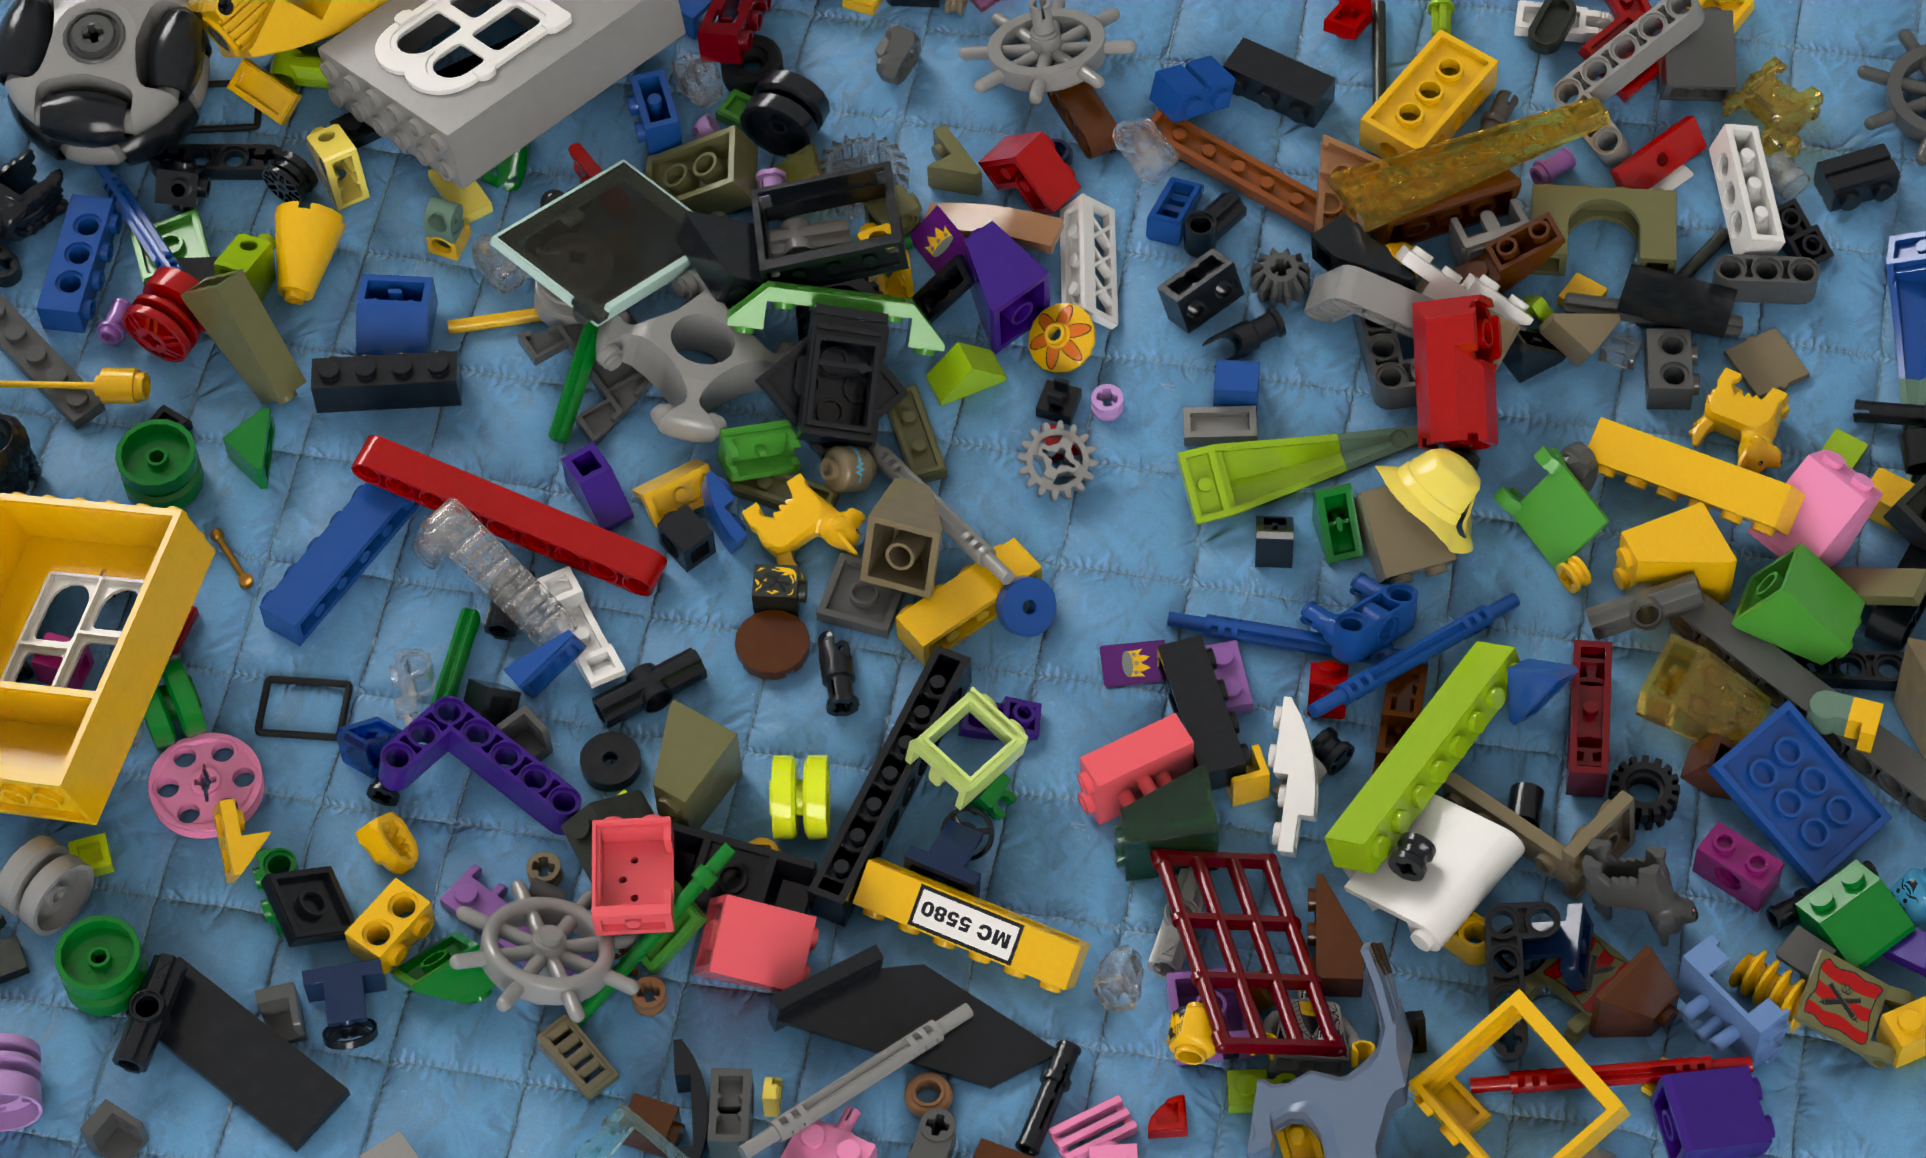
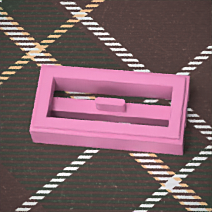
M1119 1095L1048 1129V1135L1062 1158L1089 1157L1088 1146H1096L1104 1141L1120 1142L1138 1133V1125L1135 1120L1132 1121L1130 1112L1127 1107L1123 1106V1101ZM1121 1121L1124 1124L1070 1152L1067 1149L1084 1139H1090L1100 1134L1101 1131ZM1080 1128H1083V1129H1081V1130H1079V1131H1077V1132H1075V1133H1073V1134H1071V1135H1068V1134H1070V1133H1072V1132H1074V1131H1076V1130H1078V1129H1080Z

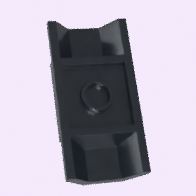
M672 822L675 850L674 879L683 889L694 878L691 874L701 863L705 865L725 842L737 852L716 875L719 879L709 890L705 888L694 900L703 913H707L710 898L729 894L807 914L809 908L807 890L817 873L816 861Z

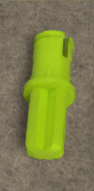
M1430 0L1428 3L1427 12L1431 16L1432 36L1440 29L1449 34L1452 33L1451 15L1454 13L1455 5L1451 0Z

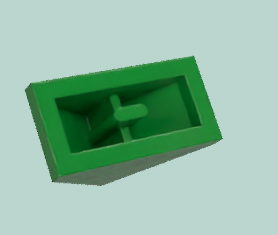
M262 408L223 437L228 458L260 489H268L276 430L270 408Z
M1348 483L1314 491L1312 522L1326 563L1330 564L1364 556L1351 484Z

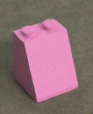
M1824 449L1809 454L1786 482L1806 495L1789 536L1775 532L1773 538L1752 530L1753 524L1747 532L1778 557L1803 543L1830 568L1842 562L1883 493L1874 487V482L1868 476L1857 473L1846 465L1845 459L1840 454Z

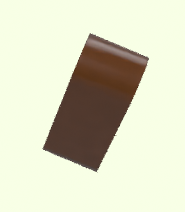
M1083 81L1070 88L1047 92L1051 104L1088 159L1123 146V138L1117 123L1091 85Z

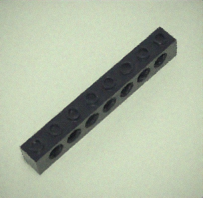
M937 645L933 649L807 890L810 914L844 927L846 926L856 907L853 904V900L867 861L869 859L881 858L928 767V764L921 757L916 759L911 765L905 761L909 742L918 738L965 696L972 682L970 657ZM943 736L937 742L934 743L937 747L939 746Z

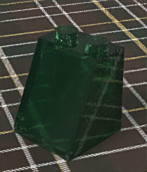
M1200 765L1120 809V825L1113 826L1115 838L1114 856L1116 867L1124 868L1126 881L1159 877L1158 871L1154 870L1149 853L1154 849L1218 852L1219 829L1207 765ZM1190 866L1172 867L1175 875H1179L1181 868H1188ZM1208 867L1209 871L1218 870L1216 867Z

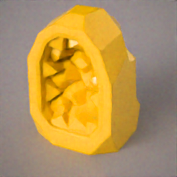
M388 812L379 816L355 832L359 844L364 847L374 863L383 865L390 873L403 875L414 868L419 856L417 842L404 820L396 813Z

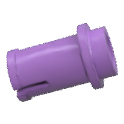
M1563 147L1544 161H1535L1530 169V176L1535 184H1553L1556 177L1576 166L1575 156L1568 148Z
M116 298L112 301L105 320L100 322L97 327L98 337L102 342L108 345H116L125 338V327L122 317L129 306H132V303L122 298Z

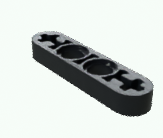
M174 144L163 155L159 154L156 158H149V164L153 175L156 177V168L165 159L175 162L177 158L196 159L198 157H206L209 159V162L205 165L207 166L206 177H210L211 180H263L262 172L268 166L265 164L268 163V160L275 159L283 151L280 147L271 144ZM233 157L244 159L243 163L237 167L226 165V162ZM250 159H255V160H253V163H254L253 166L251 165V160H250Z
M1850 650L1843 658L1837 659L1835 657L1823 666L1799 655L1796 657V662L1808 671L1807 663H1813L1817 671L1811 673L1831 688L1896 691L1899 674L1892 678L1884 677L1879 673L1878 668L1888 664L1894 666L1898 673H1900L1904 652ZM1828 663L1834 664L1832 674H1828ZM1844 663H1853L1858 666L1860 673L1856 676L1845 675L1840 670V666Z

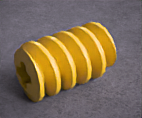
M1766 950L1756 956L1752 953L1747 954L1735 967L1728 984L1732 988L1741 985L1740 993L1744 997L1753 995L1752 1002L1756 1006L1770 998L1782 1011L1788 1008L1790 1013L1787 1025L1791 1023L1790 1031L1793 1033L1802 1025V1023L1793 1018L1802 997L1806 980L1802 978L1792 985L1790 981L1794 972L1789 969L1782 975H1779L1777 972L1781 961L1778 959L1767 966L1765 964L1768 956Z

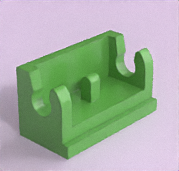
M788 419L720 429L717 461L731 482L800 472L801 463L795 455L794 449L801 448L799 440H796V434L791 428V423Z

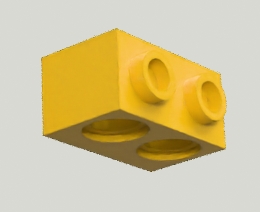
M395 878L344 934L350 952L363 961L380 959L384 974L386 975L393 966L397 967L405 960L409 949L418 939H423L430 933L436 920L431 902ZM405 912L413 913L412 915L405 918L399 917L401 914ZM378 940H388L382 945H373Z

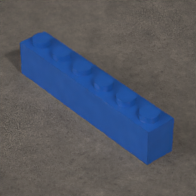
M367 482L364 485L358 486L349 503L342 511H337L332 516L329 526L319 537H315L309 543L305 554L299 561L288 567L284 578L274 590H269L264 595L259 608L265 627L301 646L419 508L420 504Z

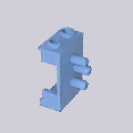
M1711 934L1682 957L1676 987L1680 992L1679 998L1686 1005L1680 1009V1014L1685 1021L1691 1022L1698 1016L1704 1022L1694 1030V1035L1698 1041L1704 1043L1716 1034L1711 1039V1046L1715 1051L1722 1052L1729 1047L1738 1057L1752 1056L1753 1068L1762 1061L1766 1064L1770 1063L1783 1049L1781 1044L1783 1036L1788 1030L1786 1025L1790 1010L1786 1008L1782 1011L1770 998H1767L1748 1013L1713 978V974L1728 964L1730 958L1719 949L1720 941Z

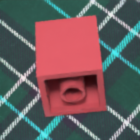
M729 894L710 898L706 913L709 920L703 925L692 975L776 993L809 978L810 966L806 965L809 950L815 949L819 937V928L815 927L817 917Z

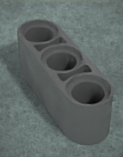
M1728 254L1719 257L1715 262L1712 283L1737 289L1735 302L1807 304L1815 297L1820 268L1814 260L1807 257Z

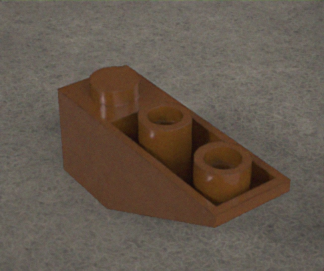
M1317 874L1316 888H1308V912H1315V923H1308L1307 946H1315V958L1311 957L1316 974L1322 979L1324 996L1362 997L1364 959L1360 950L1363 942L1324 875Z

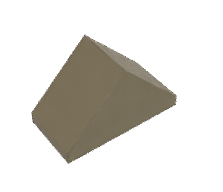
M1553 313L1539 325V332L1579 367L1597 350L1621 319L1620 314Z

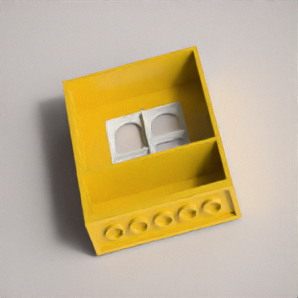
M12 492V494L0 493V813L97 825L216 552L205 538L204 533L198 530L189 519L187 512L175 506L167 508L151 507L143 503L126 505L111 500L93 502L79 497L72 500L61 499L52 495L39 497L28 496L21 492ZM70 586L85 587L89 593V601L73 638L68 642L36 639L37 632L54 597ZM122 591H132L138 594L122 631L96 629L94 627L102 607L113 595ZM92 643L115 646L96 691L67 688L85 646ZM40 654L63 658L51 686L15 682L25 659L29 655Z

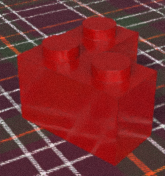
M1043 131L1006 136L978 162L997 190L1016 188L1032 212L1045 215L1054 214L1081 188L1075 179L1073 169L1062 160L1055 150L1056 146L1053 140L1045 135Z

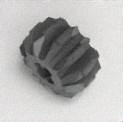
M1288 247L1283 253H1278L1274 248L1271 249L1270 255L1260 253L1257 263H1253L1250 269V277H1252L1250 287L1253 293H1258L1257 297L1260 303L1270 300V304L1273 307L1278 303H1283L1289 308L1291 300L1301 303L1304 293H1307L1308 289H1310L1309 263L1303 262L1301 253L1291 256Z

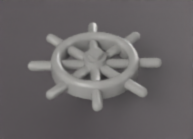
M1031 0L1028 4L1030 12L1013 19L1001 13H995L991 21L998 29L989 39L988 46L962 47L959 51V57L962 60L989 59L992 72L974 83L976 92L984 93L1002 83L1014 90L1030 92V103L1038 105L1043 100L1044 92L1063 90L1083 81L1094 88H1102L1105 79L1097 71L1103 65L1106 55L1131 54L1135 52L1137 45L1133 40L1106 41L1104 27L1119 19L1120 12L1117 8H1110L1093 17L1082 11L1065 9V0H1053L1052 4L1051 0H1039L1040 7H1037L1036 0ZM1084 38V39H1086V40L1089 41V42H1078V41H1080V40H1082V39ZM1012 58H1017L1016 60H1014V61H1012V62L1008 60V59H1012Z
M516 880L511 885V891L516 900L500 907L491 916L467 906H461L456 911V916L460 921L483 930L479 951L452 955L449 964L456 970L482 967L489 979L504 991L496 1002V1007L501 1012L509 1011L518 999H522L536 1005H564L570 1019L573 1022L579 1023L585 1017L580 1001L597 994L605 985L629 995H635L640 989V985L636 980L613 971L612 968L615 949L631 948L643 934L596 936L592 922V912L590 911L592 908L591 890L584 892L578 901L573 903L553 897H531L526 884L522 880ZM527 925L531 934L518 929V927ZM572 932L581 937L567 940ZM500 939H503L517 946L499 948L498 942ZM594 952L596 956V962L588 960L577 954ZM527 961V964L523 967V969L512 964L515 962ZM564 966L579 974L568 976Z

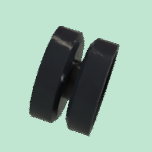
M771 70L763 74L753 92V96L745 106L740 116L741 127L747 137L769 153L784 158H798L807 154L817 137V132L830 112L829 101L824 92L815 83L802 75L787 70Z

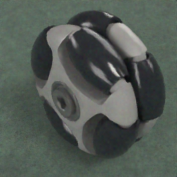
M15 0L3 17L0 24V83L5 86L8 92V103L19 128L33 144L49 156L57 160L63 161L68 159L94 166L121 165L123 161L129 166H134L149 161L151 157L156 158L159 154L163 155L166 153L168 148L180 143L199 120L196 110H200L206 96L210 75L209 58L212 54V47L201 19L194 14L187 0Z

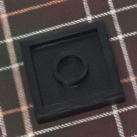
M331 866L266 874L260 881L289 948L345 940L344 932L356 921Z

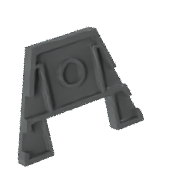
M627 309L626 311L628 312L630 318L629 324H638L629 312V310ZM583 319V323L563 327L559 324L550 326L547 331L531 334V331L522 332L517 335L518 343L535 366L565 349H568L574 355L585 319ZM595 357L589 379L604 401L575 416V422L588 442H594L597 446L653 384L639 371L624 362L615 370L609 371L602 365H598Z

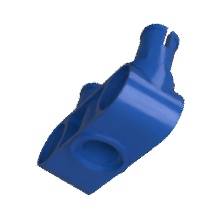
M1360 572L1354 576L1350 584L1352 586L1350 593L1362 598L1356 605L1340 614H1334L1317 605L1316 602L1310 601L1302 608L1300 621L1323 635L1327 643L1332 646L1331 653L1336 659L1348 663L1357 662L1388 646L1394 640L1414 628L1419 594L1416 588L1406 583L1383 585L1368 577L1367 574Z

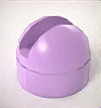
M709 113L699 118L694 123L692 129L696 139L721 130L717 121Z

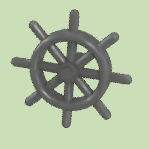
M1902 29L1898 33V38L1907 52L1895 62L1890 72L1866 65L1860 66L1857 70V74L1861 79L1886 86L1885 104L1887 110L1867 117L1864 125L1868 130H1874L1894 123L1909 138L1921 143L1915 160L1918 165L1924 166L1926 165V120L1917 114L1926 111V83L1908 77L1920 70L1926 78V44L1920 46L1910 30ZM1902 91L1923 97L1906 103Z

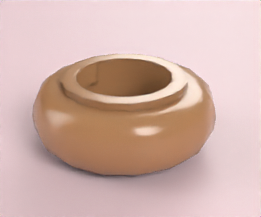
M926 1072L918 1074L905 1087V1105L912 1114L919 1118H922L931 1109L941 1108L948 1110L952 1105L953 1091L951 1085L946 1078L937 1073ZM924 1089H934L940 1094L939 1098L931 1103L920 1101L917 1095Z

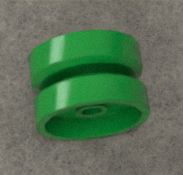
M151 419L136 424L124 433L117 444L115 461L127 497L134 505L143 503L151 507L167 508L175 506L183 509L195 500L202 489L204 472L192 434L182 424L168 419Z
M178 654L170 656L161 676L163 685H157L144 715L146 726L157 751L176 743L177 735L171 721L172 719L177 718L182 732L189 738L207 732L206 723L200 709L202 704L191 676H187Z
M109 915L89 916L73 923L61 935L55 948V966L71 1003L82 1012L98 1017L116 1015L129 1009V1002L132 996L140 991L149 969L148 962L134 929L124 920Z

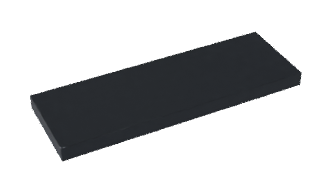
M180 956L178 957L179 960L186 962ZM186 962L188 970L170 1012L172 1018L171 1026L167 1032L161 1035L158 1043L297 1152L351 1095L349 1089ZM129 1009L125 1012L128 1018L130 1016ZM157 1009L149 1010L143 1017L154 1015Z

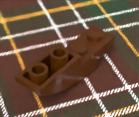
M1547 212L1484 244L1487 252L1452 270L1463 277L1460 284L1464 282L1469 273H1472L1477 278L1485 274L1501 286L1497 292L1502 294L1539 268L1566 241L1551 214Z

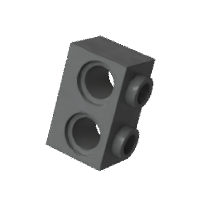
M1646 328L1643 347L1646 409L1690 410L1693 395H1699L1700 390L1699 373H1693V365H1697L1698 345L1697 343H1691V331L1688 329Z
M711 1068L707 1138L710 1158H742L738 1147L752 1138L755 1094L752 1069Z

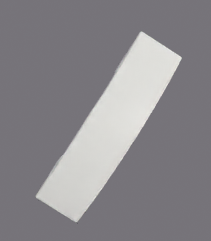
M570 566L535 579L536 586L558 634L560 635L569 629L587 646L573 661L587 684L594 688L626 675V670L612 644H608L589 609L583 590Z

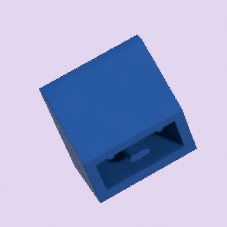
M361 275L356 302V356L364 354L391 355L401 352H430L438 307L433 277Z

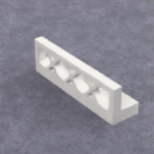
M1082 193L1059 210L1060 218L1064 222V228L1060 235L1062 303L1080 306L1091 316L1092 321L1112 330L1118 326L1115 209ZM1094 213L1103 217V229L1094 218ZM1094 239L1097 240V242L1103 249L1104 258L1101 256V254L1095 247ZM1095 268L1098 269L1104 278L1105 287L1096 276ZM1096 297L1104 306L1105 313L1096 309Z

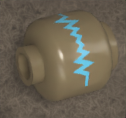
M835 445L826 452L820 465V473L827 487L833 492H862L874 480L877 473V465L869 450L863 446Z

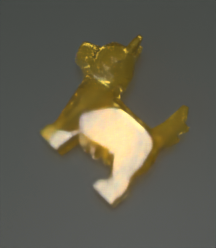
M1776 56L1764 63L1761 70L1750 74L1741 91L1729 95L1728 99L1722 100V115L1726 117L1740 109H1745L1765 125L1760 135L1764 155L1776 158L1784 154L1794 158L1799 155L1802 149L1801 139L1796 134L1808 121L1815 120L1819 116L1821 111L1819 106L1823 104L1824 94L1813 86L1798 93L1796 88H1791L1789 84L1784 85L1781 80H1778L1776 74L1786 71L1787 65Z

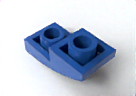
M711 470L705 475L700 486L704 507L717 536L730 554H733L743 546L748 534L745 532L746 527L743 521L736 514L728 512L735 500L732 487L723 477H717Z

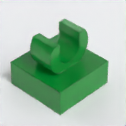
M1002 773L965 807L977 808L983 812L987 811V814L994 820L1004 818L1006 813L999 808L998 800H1002L1008 806L1017 800L1013 792L1005 789L1011 779L1005 773Z

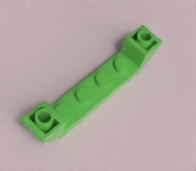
M767 280L729 309L726 314L727 325L733 326V331L753 334L755 329L763 330L767 301L773 302V307L788 310L794 309L795 305L809 306V311H811L815 304L818 303L888 314V322L902 323L903 318H909L906 343L908 347L914 348V353L933 356L935 351L944 352L945 350L942 336L914 300L908 297Z

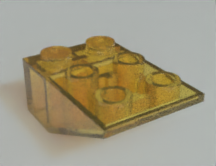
M1671 633L1640 689L1636 715L1697 742L1717 732L1737 745L1761 724L1773 700L1707 648Z

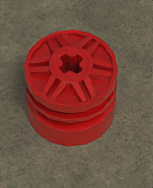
M168 266L158 268L143 288V294L135 298L132 306H129L122 317L123 325L129 335L145 350L163 360L171 362L184 361L198 342L199 334H203L206 330L184 303L180 295L200 281L177 268Z

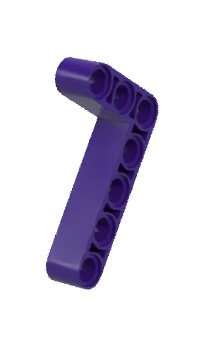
M444 696L437 699L381 750L378 779L384 788L391 791H401L409 787L443 755L450 752L554 834L565 835L561 825L579 812L581 808V795L574 787L465 702L454 696Z

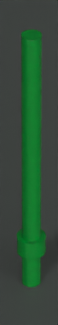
M726 842L705 865L701 863L691 874L694 878L674 899V923L705 888L709 890L719 879L716 875L737 853ZM666 932L644 933L612 970L628 976ZM605 985L597 994L582 1002L581 1005L584 1009L585 1017L581 1022L576 1023L580 1028L612 994L615 988Z

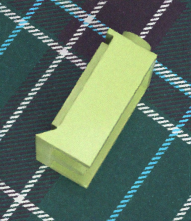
M971 687L965 696L918 738L910 740L905 761L911 765L916 759L921 757L931 766L928 777L935 786H940L946 780L959 792L955 806L961 811L1023 755L1028 736L1016 720L1008 719L998 710L996 703L991 697L981 694L974 687ZM969 712L1005 744L1000 751L971 777L934 744Z

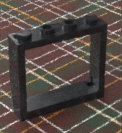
M890 161L750 190L759 270L763 283L769 280L822 287L909 269L897 187ZM886 197L891 234L773 258L769 221Z

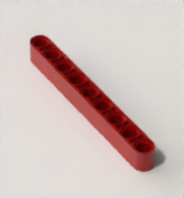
M378 435L368 436L351 467L352 472L359 479L640 596H651L667 565V559L652 548Z

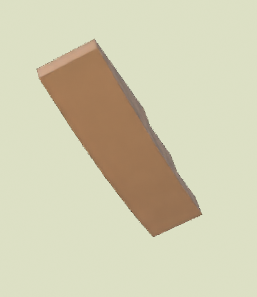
M930 203L923 218L924 220L939 205L966 239L972 231L982 228L993 221L1020 246L1052 255L1064 228V222L1061 218L1028 210L974 203Z

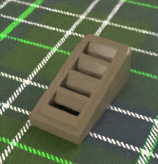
M563 1014L537 1035L539 1050L588 1102L620 1078L617 1071L582 1029L570 1019L568 1014ZM578 1045L579 1049H577L570 1056H568L567 1058L563 1056L573 1047ZM587 1057L591 1059L580 1069L575 1071L574 1067L577 1066L580 1062H582ZM599 1068L602 1072L586 1084L583 1079Z

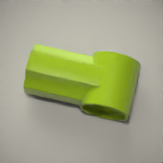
M297 48L274 53L269 73L292 89L296 90L298 86L330 89L327 78L320 69V64L322 63L320 57L305 56Z

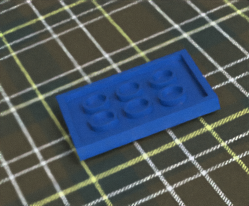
M1790 700L1780 706L1707 770L1809 888L1817 885L1892 818Z

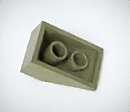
M736 125L647 157L646 176L693 212L707 215L729 214L752 205L750 190L757 189L758 147ZM645 200L644 214L648 218L667 217Z

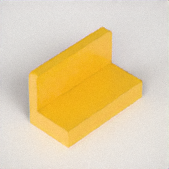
M694 459L633 488L632 492L634 497L642 500L652 525L657 528V524L667 513L676 511L685 504L692 510L704 505L700 486L705 475L711 470L708 463Z

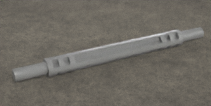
M876 441V446L869 450L876 461L877 468L892 482L897 477L925 484L888 447H882ZM933 492L943 531L980 567H986L1004 585L1010 584L1015 575L996 557V551Z
M964 1003L936 1022L930 1020L770 1121L767 1129L738 1147L742 1158H751L777 1141L783 1143L943 1041L946 1033L974 1016L972 1009L967 1003Z

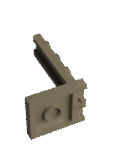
M1450 773L1447 780L1442 784L1444 799L1512 831L1525 847L1523 856L1533 862L1543 874L1547 876L1552 875L1563 883V893L1575 902L1587 891L1586 884L1588 880L1583 875L1582 862L1584 856L1588 855V846L1591 839L1610 840L1612 846L1609 853L1617 860L1635 842L1634 797L1623 790L1612 800H1606L1600 806L1595 818L1588 825H1581L1574 833L1571 842L1564 846L1459 774Z

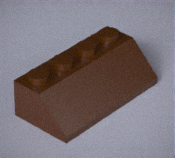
M1501 162L1490 166L1488 163H1482L1474 166L1469 172L1456 176L1455 173H1450L1428 185L1423 186L1421 183L1411 185L1402 193L1392 196L1389 194L1378 195L1367 204L1363 218L1371 237L1377 243L1386 245L1389 243L1405 242L1412 245L1449 233L1450 218L1453 217L1458 218L1464 229L1480 224V215L1486 210L1493 212L1496 218L1509 215L1510 200L1517 198L1522 183Z

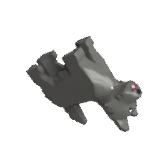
M1592 838L1588 846V855L1584 856L1582 862L1583 875L1588 880L1586 890L1593 898L1592 902L1595 904V911L1607 920H1611L1612 907L1644 910L1659 936L1661 945L1666 947L1669 944V935L1677 934L1685 924L1697 921L1699 915L1694 902L1688 898L1680 897L1673 890L1669 870L1665 863L1666 848L1648 846L1645 860L1638 857L1636 859L1620 857L1617 860L1609 853L1612 846L1610 840Z

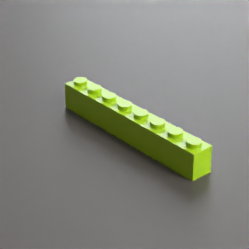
M1480 641L1475 642L1324 838L1334 867L1374 874L1398 843L1400 836L1409 830V827L1421 811L1428 805L1437 790L1447 780L1453 769L1466 755L1467 751L1508 699V667L1520 662L1515 647Z

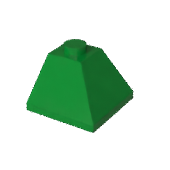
M456 931L390 972L393 979L416 993L464 1004L483 1001L491 995V989L497 986L489 979L482 967L456 970L450 966L449 960L452 955L479 951L480 948L478 943Z

